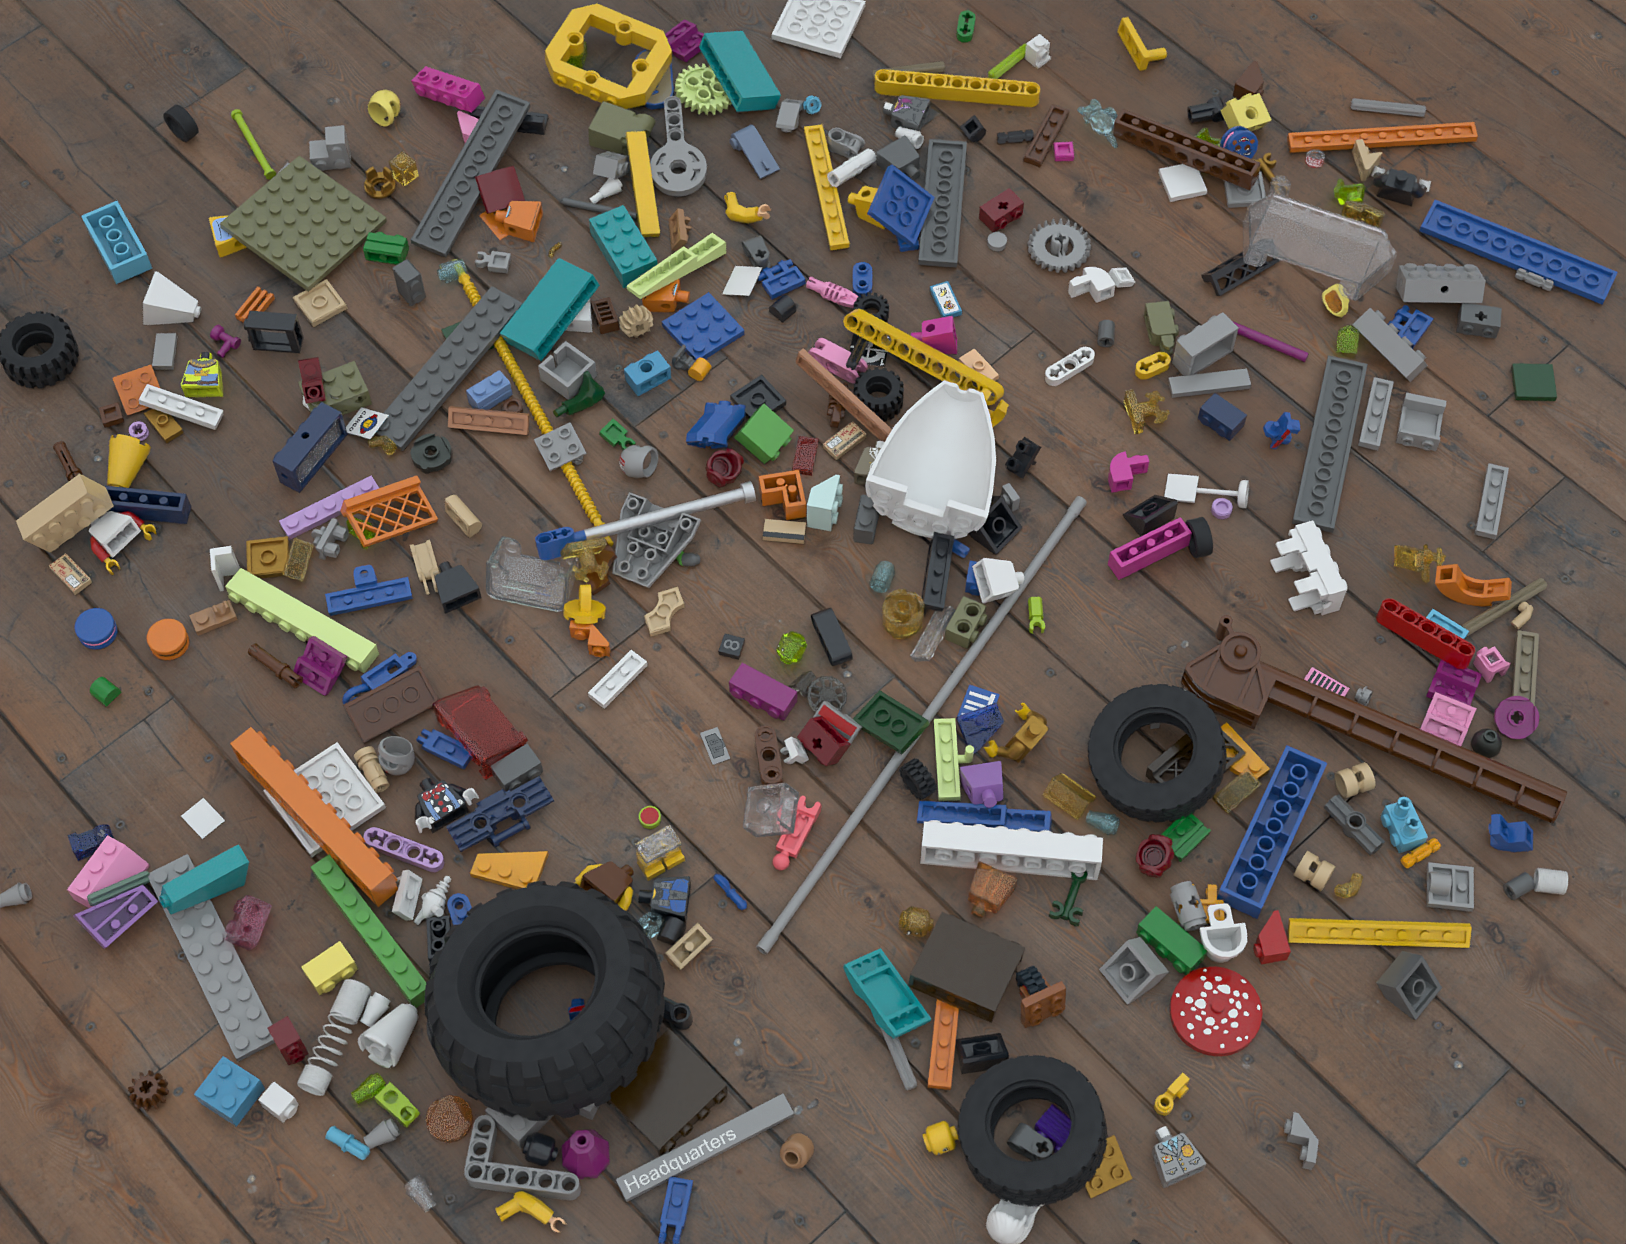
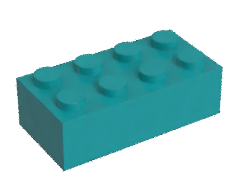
M624 205L589 219L590 233L623 289L658 264L655 255Z

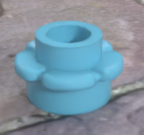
M808 96L803 103V108L808 114L817 113L821 108L820 99L816 96Z

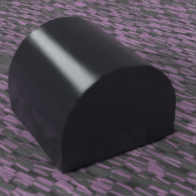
M975 115L960 126L971 142H978L986 135V129Z
M783 295L769 307V312L782 323L797 311L794 301L787 295Z
M666 916L657 935V940L674 945L683 937L686 924L680 919Z

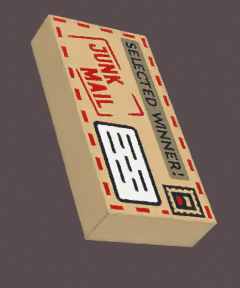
M852 421L823 444V449L835 460H838L866 438V433Z
M66 553L49 565L50 569L75 595L92 583L91 579Z

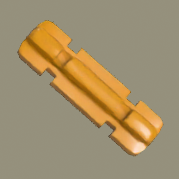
M1432 838L1427 843L1412 850L1410 854L1404 855L1400 861L1405 868H1410L1414 863H1418L1431 855L1430 853L1438 851L1441 844L1436 838Z

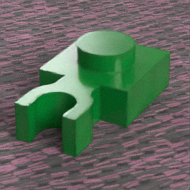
M612 419L599 431V435L611 446L615 447L619 444L622 451L627 448L626 444L636 445L633 439L626 437L628 431L615 419Z

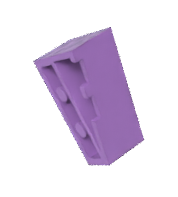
M141 885L73 915V917L105 949L154 906L158 900L144 885Z

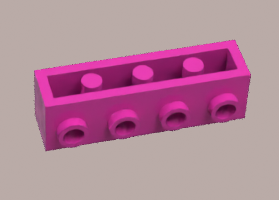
M426 66L411 80L415 87L414 90L419 96L471 113L485 99L480 84Z
M1180 517L1111 551L1108 566L1118 580L1189 546L1192 532Z

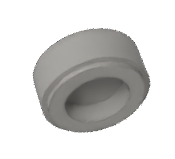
M993 232L988 236L987 245L993 251H1002L1007 245V237L1001 232Z

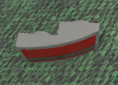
M823 701L814 717L822 716L850 744L862 728L850 716L842 714L828 701Z

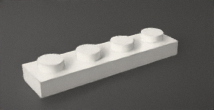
M148 384L139 398V404L213 430H216L224 415L221 409Z

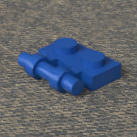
M791 259L779 261L777 265L761 270L762 272H760L757 280L765 279L762 281V286L771 299L806 284V279L797 266L789 269V267L793 266Z
M1403 305L1394 314L1395 318L1389 321L1387 325L1392 323L1399 330L1397 334L1401 338L1405 336L1413 344L1411 346L1413 349L1432 324L1434 318L1417 309L1411 314L1409 313L1410 308L1407 305ZM1403 321L1406 322L1404 326L1400 324Z

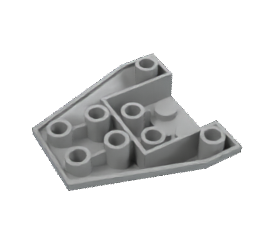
M629 492L621 509L620 520L663 508L652 504L644 497ZM682 512L678 518L618 533L615 550L617 558L614 560L612 573L650 588L692 541L701 519Z

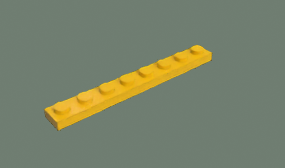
M823 124L804 127L805 139L830 250L849 248V239L837 187L832 186L827 177L828 173L833 169Z
M1289 918L1287 940L1288 943L1470 948L1472 927L1470 923Z

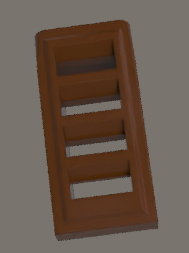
M610 297L591 301L600 334L620 330L619 321Z

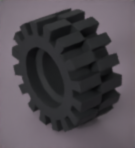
M867 292V296L862 294L861 298L858 297L856 299L854 310L875 308L879 312L871 315L886 323L889 318V303H887L888 300L886 298L883 299V295L878 297V293L874 292V295H871V292Z
M913 758L899 768L900 776L903 778L902 781L906 783L907 789H910L911 794H914L917 799L923 800L937 790V785L934 783L935 780L931 777L932 774L928 772V768L924 767L921 761L919 762V759Z

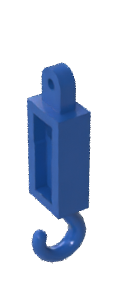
M408 652L401 657H398L395 653L361 676L362 684L347 690L342 698L343 704L350 702L354 695L369 692L409 671L408 669L417 662L415 653ZM394 666L399 669L392 674L388 673V670Z

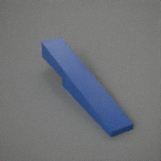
M919 801L917 823L924 824V821L937 820L947 824L959 822L969 826L976 824L991 828L1003 826L1012 830L1025 828L1034 832L1051 831L1052 826L1051 811L1007 809L1006 805H995L988 808L984 804Z

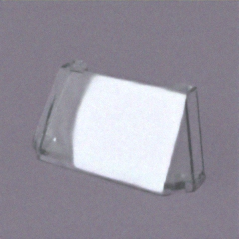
M1272 193L1250 204L1243 221V263L1258 267L1266 262L1268 256L1341 280L1339 292L1342 296L1355 301L1391 272L1397 255L1384 229L1276 193Z

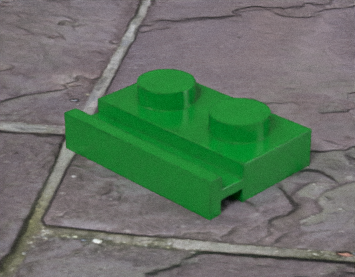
M1193 814L1180 817L1181 819L1176 820L1161 834L1172 839L1174 854L1180 862L1211 832Z

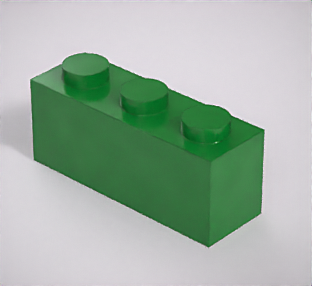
M1157 906L1138 924L1136 931L1138 937H1141L1146 944L1149 943L1154 947L1160 957L1168 959L1179 973L1187 975L1194 971L1207 955L1208 951L1201 943Z

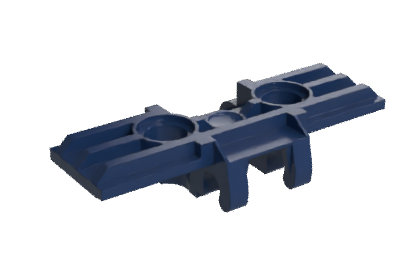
M538 776L512 791L508 790L506 792L502 789L476 803L477 808H475L474 812L449 824L446 828L460 852L488 837L493 845L498 847L500 842L520 831L531 829L525 817L554 802V799ZM522 798L526 801L525 805L520 808L513 805L514 801ZM508 817H511L512 820H520L519 823L494 835L495 830H497L496 824ZM480 819L486 823V826L482 829L474 826L475 822Z

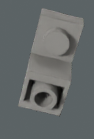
M793 99L782 101L776 128H781V131L784 132L795 130L799 123V112L804 109V101Z
M1293 1112L1291 1118L1286 1119L1284 1133L1288 1134L1287 1142L1302 1145L1300 1151V1159L1303 1160L1302 1168L1312 1170L1316 1163L1319 1140L1299 1113Z

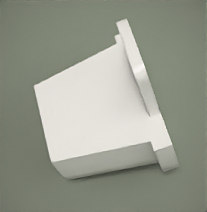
M1228 904L1210 905L1207 909L1210 927H1201L1199 929L1201 940L1208 951L1207 956L1215 962L1224 963L1231 958L1237 957L1244 950L1247 943L1245 923H1233L1231 908ZM1216 910H1223L1227 918L1223 921L1216 920L1214 912Z

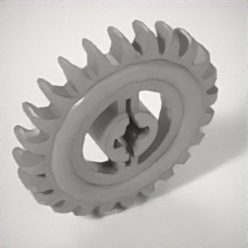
M1060 218L1057 225L1054 219H1052L1051 225H1048L1045 220L1044 228L1041 227V224H1038V231L1034 228L1032 234L1029 235L1027 243L1029 247L1028 252L1031 254V259L1036 260L1035 263L1037 265L1042 264L1041 268L1043 269L1046 267L1049 268L1048 271L1055 269L1056 273H1059L1060 270L1065 273L1067 269L1073 271L1075 267H1081V263H1085L1086 259L1090 256L1091 245L1090 238L1087 239L1088 233L1082 234L1083 227L1076 230L1077 223L1070 227V220L1065 225L1062 223V218ZM1050 239H1051V246H1050V252H1051V254H1050L1049 252H1047V250H1046V248H1045L1046 242L1049 241ZM1071 242L1073 250L1070 254L1065 255L1068 250V243Z

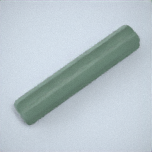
M148 871L140 872L89 894L87 900L90 906L105 902L149 883L150 879L148 876L150 874Z

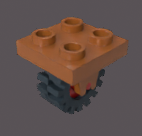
M1035 966L1016 973V981L1020 990L1019 994L1022 998L1021 1023L1024 1028L1037 1026L1044 1019L1050 1016H1058L1065 1010L1066 987L1062 981L1050 986Z

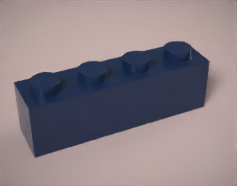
M105 486L114 505L107 512L119 513L129 511L142 520L187 524L192 506L186 494Z

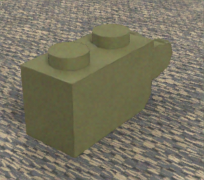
M1169 301L1146 303L1143 316L1150 344L1159 346L1160 352H1165L1172 356L1175 338L1179 335L1178 325L1174 324V309L1170 308Z

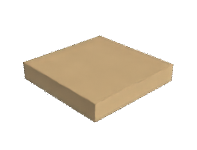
M327 279L318 283L309 292L305 290L293 297L294 302L313 327L347 309L345 302Z

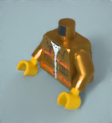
M1021 703L1020 705L1023 708L1019 711L1015 710V712L1022 720H1026L1025 723L1004 747H998L994 740H990L988 742L990 746L984 747L988 756L995 757L998 755L999 757L1015 760L1019 763L1048 731L1049 728L1046 726L1047 719L1045 716L1030 710L1025 703Z

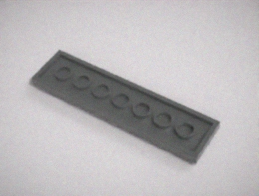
M929 139L925 190L935 198L921 228L918 265L957 268L967 142Z

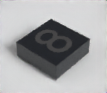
M724 634L718 651L719 655L739 660L745 638Z

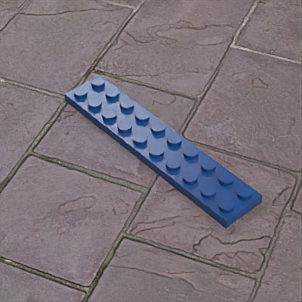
M1434 200L1419 230L1422 233L1512 269L1518 270L1521 268L1526 270L1527 273L1531 272L1544 277L1545 280L1549 279L1557 287L1602 305L1618 273L1438 200Z

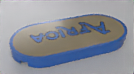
M645 49L641 51L635 60L646 59L650 50ZM672 63L645 104V107L649 109L664 108L665 99L669 96H674Z

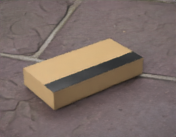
M765 519L763 540L804 544L806 522Z

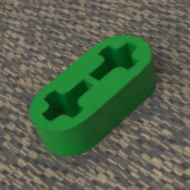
M965 10L959 15L956 36L960 42L967 43L973 38L976 17L972 11Z

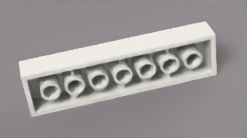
M931 820L929 822L924 821L920 864L1071 878V872H1074L1077 877H1082L1084 872L1087 871V879L1098 880L1102 863L1103 838L1095 835L1077 836L1069 832L1056 834L1047 830L1034 832L1025 828L1012 830L1003 826L991 828L981 824L969 826L959 822L947 824Z

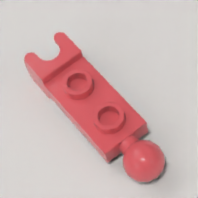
M800 797L776 845V850L781 852L776 854L772 861L774 868L782 871L788 868L790 864L789 856L797 858L813 824L821 812L822 806L820 802H816L812 808H807L805 803L806 797Z

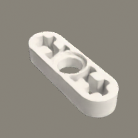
M1081 347L1051 365L1045 372L1046 383L1050 386H1058L1088 368L1094 362V351L1089 347ZM1067 363H1071L1075 366V368L1069 370L1066 369L1064 365Z

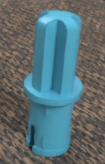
M332 1126L327 1131L326 1139L341 1147L343 1152L348 1151L361 1160H365L370 1154V1148L356 1140L353 1134L348 1135L336 1126Z

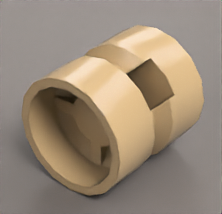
M1365 762L1352 766L1351 770L1346 768L1334 774L1336 787L1340 795L1345 799L1357 795L1358 792L1363 793L1375 789L1373 772Z
M1307 851L1299 863L1294 876L1304 882L1309 880L1311 886L1322 891L1335 866L1325 860L1320 862L1318 856ZM1310 868L1316 869L1315 872H1311Z

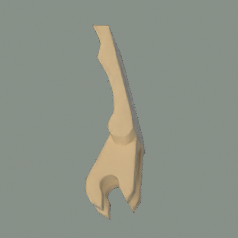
M430 540L419 545H410L420 582L424 583L426 594H429L426 581L432 579L435 592H438L434 576L439 574Z

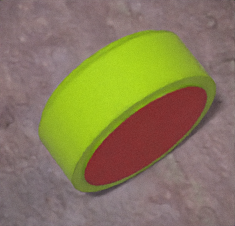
M654 806L644 807L639 813L640 824L646 829L656 828L661 822L660 811Z

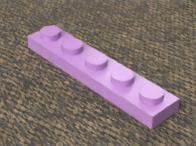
M369 476L280 520V525L289 540L341 515L340 510L343 500L376 490L379 487L373 477Z

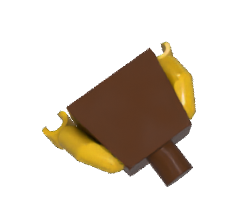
M610 861L605 864L589 865L575 878V883L586 891L595 889L603 893L623 910L627 911L633 896L631 888L633 879L631 877L634 875V871L627 864L619 868Z

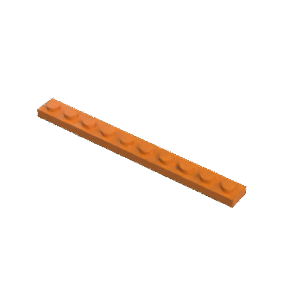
M1474 122L1297 132L1288 133L1287 141L1290 153L1353 149L1355 140L1363 139L1365 147L1376 148L1476 142L1478 135Z

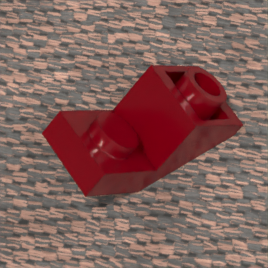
M319 357L298 360L305 403L326 400Z

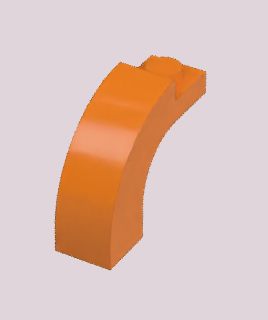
M1458 564L1437 566L1435 585L1443 595L1456 602L1472 606H1492L1493 601L1510 600L1512 581L1510 578L1474 579L1465 575Z

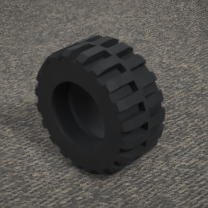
M36 311V313L32 314L28 312L22 317H15L13 322L9 321L5 325V330H1L0 363L8 377L20 386L25 385L26 388L34 389V387H38V389H41L47 385H50V387L56 385L55 382L59 380L61 382L66 378L67 374L70 375L74 370L72 366L75 367L78 362L79 349L69 325L61 317L55 316L53 313L46 312L44 314L42 311ZM52 343L50 349L40 356L23 357L26 350L33 345Z

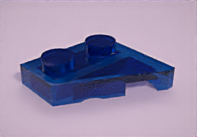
M997 703L956 717V722L966 745L974 747L973 756L1004 724Z

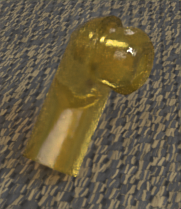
M1353 873L1350 883L1338 884L1335 887V895L1342 898L1356 896L1359 892L1363 876L1359 873Z

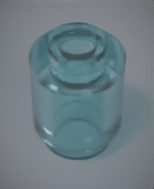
M454 259L440 264L437 270L440 281L444 280L445 283L459 279L463 273L467 274V269L462 259Z
M880 561L875 566L869 582L874 591L882 593L889 590L895 575V567L892 563Z

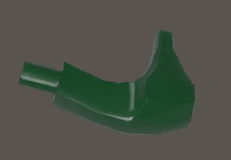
M589 371L583 372V381L579 388V394L572 399L561 402V406L553 410L555 417H559L565 413L572 415L585 410L599 402L605 395V391L592 378Z

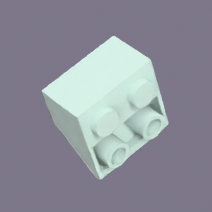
M835 475L811 488L807 503V527L831 531L833 524H837L839 515L837 511L838 507H841L843 500V484H840V475Z

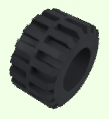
M874 367V370L867 369L866 373L862 372L859 374V378L855 380L853 394L885 422L887 418L893 419L895 414L898 415L900 409H902L904 396L903 381H900L899 375H895V372L892 370L887 371V368L881 370L879 367ZM874 392H883L887 394V396L877 398L871 396L870 394Z

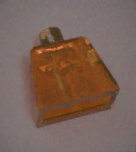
M979 861L968 901L975 904L971 914L982 919L987 910L994 914L998 913L1016 889L1018 878Z

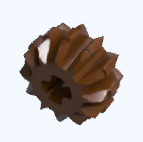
M149 1070L146 1076L140 1072L138 1080L132 1079L134 1086L128 1087V1091L131 1093L129 1099L131 1102H135L134 1105L137 1109L143 1107L145 1111H149L151 1106L158 1109L157 1103L159 1101L166 1103V1099L163 1096L169 1094V1090L166 1088L168 1082L166 1079H162L161 1073L154 1075L153 1071Z

